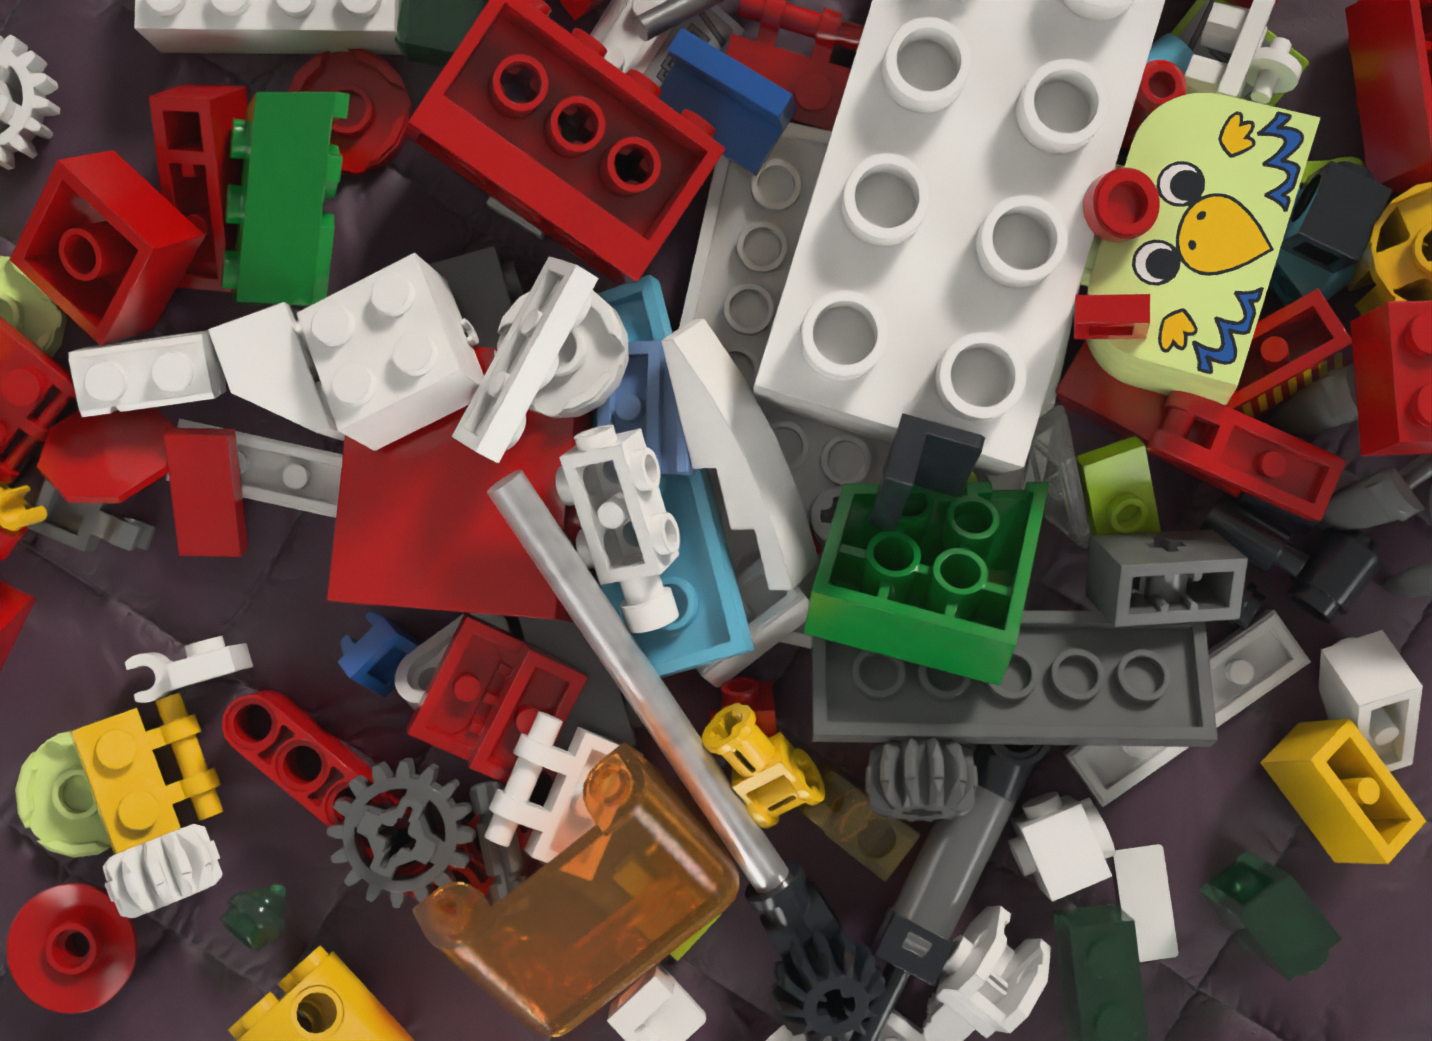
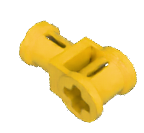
M734 703L725 707L713 717L711 722L705 727L701 739L704 747L710 753L722 755L731 765V788L742 798L754 822L761 828L768 829L779 822V815L805 802L808 805L814 806L823 801L825 798L824 784L816 765L809 755L802 749H795L781 732L768 738L755 724L756 716L754 711L748 705Z

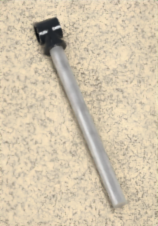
M521 469L514 471L496 482L488 489L487 494L750 881L744 894L746 900L753 910L763 912L759 916L760 921L782 959H792L789 952L791 941L803 947L812 944L815 929L824 934L827 942L841 929L845 932L842 924L817 885L813 881L806 885L807 875L798 860L793 858L781 859L761 827L754 822L742 799L731 788L732 784L712 754L704 747L702 739Z

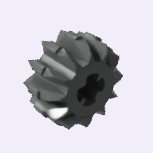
M911 737L906 741L890 740L885 745H879L870 750L869 765L866 767V793L869 794L870 810L876 814L886 816L890 820L905 819L909 822L916 820L932 822L937 819L951 820L955 816H964L973 810L976 788H978L977 767L974 766L973 751L953 740L938 741L934 737L929 739H915Z

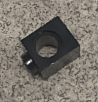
M1334 161L1329 162L1307 177L1291 211L1280 248L1333 274L1359 262L1372 235L1373 226L1381 216L1393 189L1374 181V174L1361 165L1346 161L1338 163Z

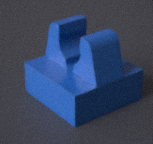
M371 610L365 615V618L372 625V628L359 641L347 634L341 639L340 645L344 656L338 663L350 679L386 698L396 688L395 674L400 662L407 654H410L421 645L422 642L418 637L375 610Z

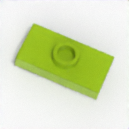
M1136 435L1076 456L1075 460L1078 466L1077 470L1079 471L1078 475L1080 476L1081 489L1083 490L1082 494L1084 495L1083 499L1085 500L1091 536L1161 532L1146 447Z

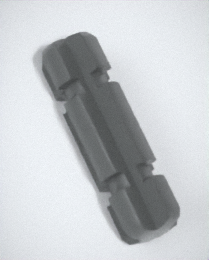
M492 779L473 785L469 794L473 813L480 814L481 820L478 821L479 823L476 824L486 874L487 876H493L494 882H491L492 885L489 886L493 907L496 911H510L527 905L530 899V892L526 875H520L519 871L524 864L517 831H515L508 847L496 844L484 837L494 814L489 810L492 799L497 789L504 790L506 786L505 783Z

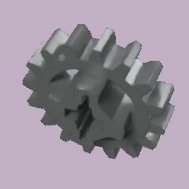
M405 758L400 761L396 774L393 775L385 761L372 767L374 784L369 779L359 775L348 783L356 799L341 797L335 801L333 808L339 814L345 816V821L334 823L327 828V835L343 839L344 846L330 857L332 863L350 862L353 869L344 880L348 887L361 879L369 883L366 900L373 902L386 890L390 891L393 908H400L406 902L409 891H413L416 899L422 905L433 897L432 882L446 891L454 884L456 878L448 867L449 865L464 869L470 862L471 856L459 846L460 844L473 841L477 836V829L463 826L461 823V819L473 810L472 803L461 802L456 804L452 796L461 784L457 779L448 782L443 787L436 782L439 771L438 765L433 763L421 775L415 774L413 758ZM393 789H408L406 795L397 804L388 805L382 801L378 803L372 801L375 796L382 792ZM432 804L437 807L443 818L445 831L436 826L430 809ZM413 810L408 820L410 823L408 834L412 839L393 855L398 844L395 841L398 836V830L393 825ZM361 835L368 838L374 855L373 860L365 850ZM417 860L425 865L428 862L434 864L427 870L416 874H398L400 868L405 863Z

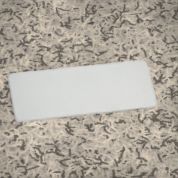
M1156 844L1116 850L1113 857L1129 961L1137 963L1176 957L1179 952L1162 845Z

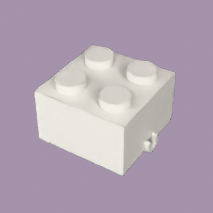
M416 253L297 312L338 431L374 451L469 405L484 377L473 348L474 345L479 343L473 326L466 318L462 319L448 281ZM465 331L468 333V337L465 336Z

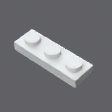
M548 257L452 435L453 438L475 452L497 463L500 462L505 451L512 448L520 439L526 425L525 414L536 393L553 378L559 363L558 353L570 330L577 327L586 317L592 301L590 293L599 278L576 264Z

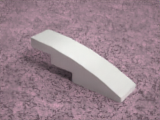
M692 320L661 340L692 468H716L731 530L755 529L769 590H793L819 563L802 499L778 440L744 376L706 320Z

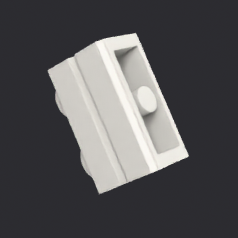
M209 330L111 343L104 346H89L68 352L77 403L82 417L109 414L116 410L123 412L215 399L220 394L226 392L224 372Z

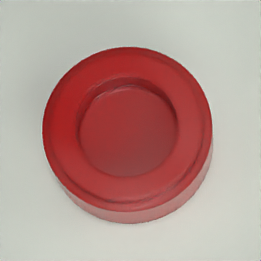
M1118 168L1101 175L1088 187L1083 201L1084 217L1089 228L1101 239L1117 243L1137 238L1149 231L1157 220L1160 209V199L1156 186L1146 174L1134 168Z

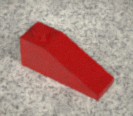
M186 83L149 96L161 195L206 235L177 288L232 292V289L221 288L224 249L235 250L237 224L225 222L228 184L240 185L241 159L230 158V136L233 118L244 120V112L248 107L246 86Z

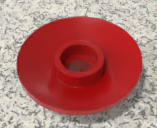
M83 883L56 885L32 897L14 918L7 939L9 969L20 990L30 1000L45 1009L69 1014L95 1009L118 994L126 985L134 970L138 950L137 935L132 919L120 916L115 902H111L108 892ZM76 932L83 933L88 939L90 949L87 953L80 952L75 948L73 937Z

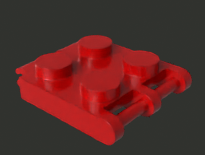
M1 316L0 482L11 485L20 474L17 466L37 441H46L51 422L71 397L77 398L71 372ZM56 386L59 389L58 393L41 415L38 416L34 412L53 387ZM23 430L26 434L6 459L2 456V453L19 431Z

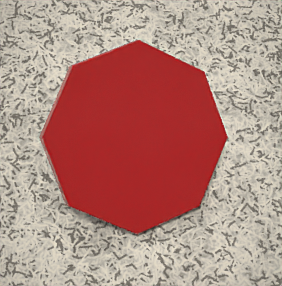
M156 407L123 412L116 410L109 414L82 417L80 411H77L50 427L37 468L68 503H121L168 473L164 434L176 427Z

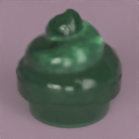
M273 885L267 889L256 887L248 889L246 892L235 893L227 901L229 909L220 918L221 923L239 942L254 953H258L267 943L274 945L283 936L286 929L282 918L287 910V903L284 899L286 888L282 885Z

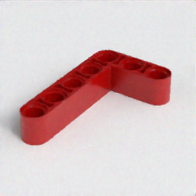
M263 690L237 698L228 705L223 714L222 730L229 744L328 827L334 823L345 821V816L339 814L333 808L336 800L345 797V793L350 787L348 783L351 780L362 775L374 784L372 767L290 698L278 691ZM254 705L262 706L270 714L272 726L267 737L259 736L250 728L248 717ZM301 746H309L319 754L322 766L318 777H309L298 768L296 759L297 752ZM543 767L542 771L547 773L554 783L558 772ZM399 789L388 790L375 796L372 801L375 803L382 801L388 805H394L399 803L405 794ZM531 797L529 799L530 802L544 806L546 801L534 800ZM413 810L393 825V827L396 829H408L410 826L408 820ZM476 814L467 826L477 829L476 824L481 820L480 814ZM435 820L436 826L445 831V827ZM518 824L516 831L520 850L522 851L526 847L533 829ZM478 832L473 841L460 844L459 846L471 856L468 865L464 869L448 866L451 870L465 874L469 879L471 895L464 898H455L432 882L433 897L427 903L422 904L432 914L441 919L456 920L468 915L489 892V886L492 885L491 882H494L493 876H487ZM361 835L365 850L373 860L374 855L368 838ZM417 860L405 863L400 868L398 874H416L427 870L434 864L428 862L425 865ZM409 891V895L417 900L413 891Z

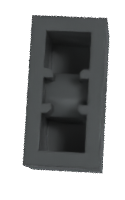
M1213 529L1094 535L1090 539L1085 596L1114 627L1240 619L1248 558Z

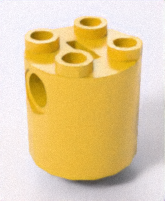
M321 945L278 983V986L285 992L279 1000L269 992L228 1029L236 1041H415L336 953L332 951L328 954ZM297 1011L308 1016L312 1025V1033L307 1032L300 1026L297 1020Z

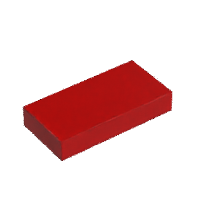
M170 429L164 434L179 556L241 557L249 548L235 429Z

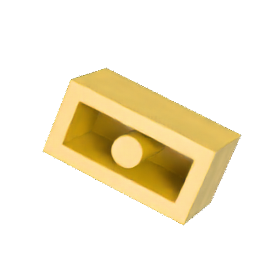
M1350 718L1300 722L1260 762L1335 863L1389 864L1426 822Z

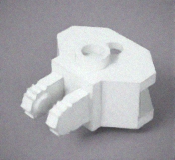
M987 906L970 922L963 936L959 935L952 941L954 946L941 971L936 993H932L931 998L928 999L926 1013L929 1015H927V1019L923 1022L921 1035L924 1036L926 1041H964L974 1030H977L986 1039L995 1031L1011 1033L1029 1016L1048 982L1051 947L1042 939H1025L1013 950L1007 945V938L1004 934V928L1010 922L1011 914L1002 906Z

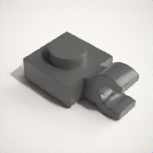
M45 479L35 507L44 506L48 515L42 522L29 525L28 529L82 552L96 551L100 538L128 551H134L135 547L148 550L157 527L141 519L111 511L114 503H68Z

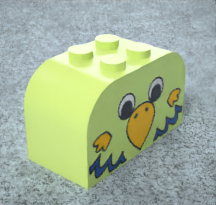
M1192 93L1164 103L1144 120L1135 134L1125 166L1116 164L1114 170L1118 168H1134L1143 172L1152 180L1157 188L1160 199L1157 220L1145 234L1124 242H1109L1094 234L1079 285L1088 287L1087 295L1150 294V325L1146 339H1086L1093 357L1103 370L1125 384L1167 396L1170 391H1183L1216 401L1225 406L1227 405L1238 386L1320 117L1222 94Z

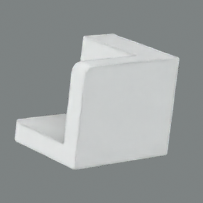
M657 960L611 1003L607 1022L625 1041H686L705 1023L706 1013Z

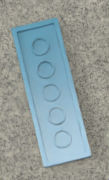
M647 275L640 278L638 282L623 284L598 293L602 299L618 312L628 334V342L663 340L672 334L659 280L653 276ZM597 411L593 413L592 428L597 427ZM708 468L695 469V476H660L659 490L666 512L672 514L675 518L680 535L679 556L660 574L663 587H670L679 617L672 623L659 629L643 633H631L660 678L755 651ZM620 582L601 585L602 591L626 625L620 608L621 601L625 599Z

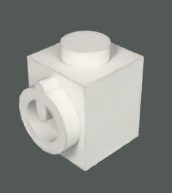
M1058 792L1045 793L1025 802L1022 805L1024 813L1010 819L1017 837L1008 840V843L1024 877L1033 873L1039 889L1052 902L1112 877L1105 859L1115 855L1114 844L1101 815L1089 797L1078 802L1068 794L1060 797Z

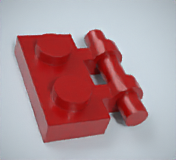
M740 0L737 16L760 22L756 41L731 34L726 54L793 94L797 111L792 117L791 122L832 132L851 69L829 63L834 45L857 51L864 26L843 20L842 12L829 8H824L822 14L787 3L788 0ZM780 28L814 38L815 42L811 56L808 57L775 47Z

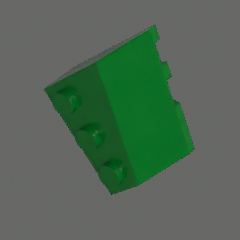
M256 92L244 112V120L233 118L230 136V158L241 159L240 185L228 184L225 222L237 224L235 250L224 249L221 269V288L232 289V304L272 307L285 302L301 311L327 298L335 226L334 214L322 212L326 200L334 199L337 183H340L343 158L339 154L338 145L330 144L331 129L338 118L347 119L350 94L341 92Z
M967 482L960 496H952L913 485L894 532L868 525L879 483L843 484L812 588L804 634L1000 686L1017 644L1050 482H1026L1024 489L992 490L991 482Z

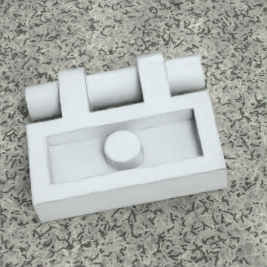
M538 711L529 734L521 733L513 751L519 757L505 789H497L492 799L489 810L494 814L484 837L496 844L508 847L518 824L532 828L533 831L525 847V851L532 858L591 878L643 754L634 748L577 727L567 751L555 747L553 744L563 721ZM543 767L558 772L544 806L530 802L529 799Z

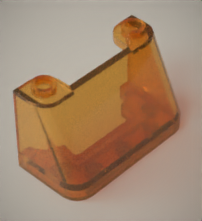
M625 742L600 760L590 770L583 784L582 798L588 813L596 825L494 906L490 907L484 895L477 888L460 881L449 882L438 888L412 909L425 937L440 953L527 1029L547 1037H561L580 1025L724 912L735 900L739 890V873L735 863L689 793Z

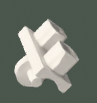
M1253 0L1250 9L1214 2L1202 34L1200 45L1232 55L1227 64L1194 54L1184 75L1187 83L1186 95L1192 93H1216L1240 99L1246 83H1249L1253 86L1250 95L1251 99L1257 103L1266 104L1269 103L1273 93H1286L1296 87L1302 74V66L1295 57L1289 54L1292 46L1291 42L1285 38L1276 37L1272 40L1270 47L1261 48L1267 32L1266 24L1276 0Z

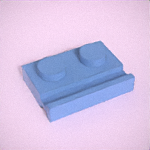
M661 340L628 342L629 361L621 384L603 405L597 407V427L614 425L616 434L641 428L646 447L650 448L657 457L660 476H695V469L692 468Z

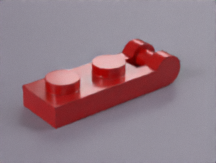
M1170 391L1164 405L1169 410L1162 429L1153 430L1146 447L1148 451L1164 459L1192 468L1309 521L1322 520L1347 461L1346 459L1216 401L1184 391ZM1195 420L1210 426L1202 446L1187 440Z

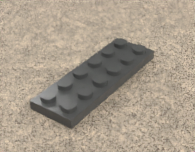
M1023 610L1017 644L1000 686L811 636L812 742L888 743L890 740L906 741L911 737L915 739L934 737L938 741L953 740L959 744L1211 747L1218 740L1205 621L1114 627L1098 611Z

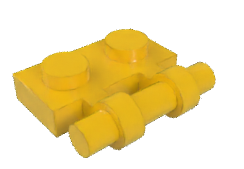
M181 693L155 701L164 725L147 732L144 729L137 708L70 732L114 854L181 829L172 805L176 802L191 798L199 821L223 812L215 789L221 783L215 767L211 769L207 767L196 734L201 732L195 714L188 715ZM171 743L183 779L165 786L153 750Z

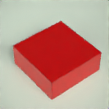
M1150 294L1075 295L1074 339H1146L1150 325Z

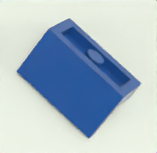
M681 27L667 49L674 65L660 87L662 94L659 99L679 114H681L683 109H688L709 122L716 130L713 139L726 148L722 156L757 176L797 111L793 94Z

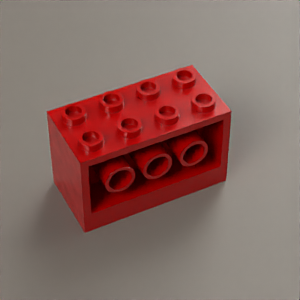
M489 0L409 119L404 137L616 285L638 282L726 148L713 139L716 130L701 116L688 109H683L681 114H679L661 101L659 97L662 94V90L647 76L634 69H629L625 74L604 58L607 54V49L593 36L579 28H574L569 33L550 19L548 16L552 10L545 1ZM500 82L506 84L511 82L518 83L524 89L523 95L528 100V103L521 99L516 103L509 100L504 95L506 89ZM567 120L572 122L577 127L580 141L575 140L572 143L566 141L561 135L562 129L558 122L564 123ZM620 159L626 161L630 166L632 179L623 182L616 174L617 168L614 165V161L617 162Z

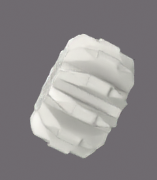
M192 824L111 856L103 866L107 880L105 887L111 902H115L120 916L136 918L216 885L223 875L218 862L220 855L214 840H210L205 826Z

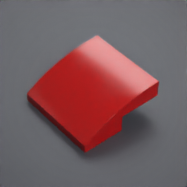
M464 613L406 727L407 734L468 761L470 769L507 784L519 757L513 751L521 733L529 734L536 715L540 711L563 721L554 741L555 744L588 679V675L537 646L470 613Z

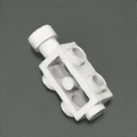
M603 425L583 431L574 436L576 445L559 457L562 466L556 472L558 495L565 505H575L582 526L576 537L577 553L588 569L595 568L600 585L620 582L625 598L621 601L620 608L626 627L631 633H643L659 629L672 623L679 617L670 587H663L660 574L679 556L680 535L675 518L672 514L666 512L659 490L660 467L657 457L650 448L646 447L641 428L616 434L614 425Z

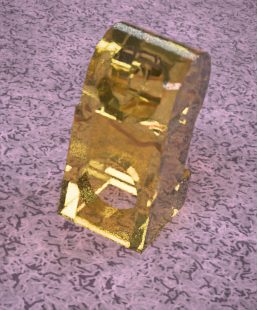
M823 762L818 771L824 784V800L814 806L808 805L805 802L797 806V808L823 829L826 836L886 882L921 836L919 829L905 819L890 820L886 816H880L870 810L869 794L838 770Z

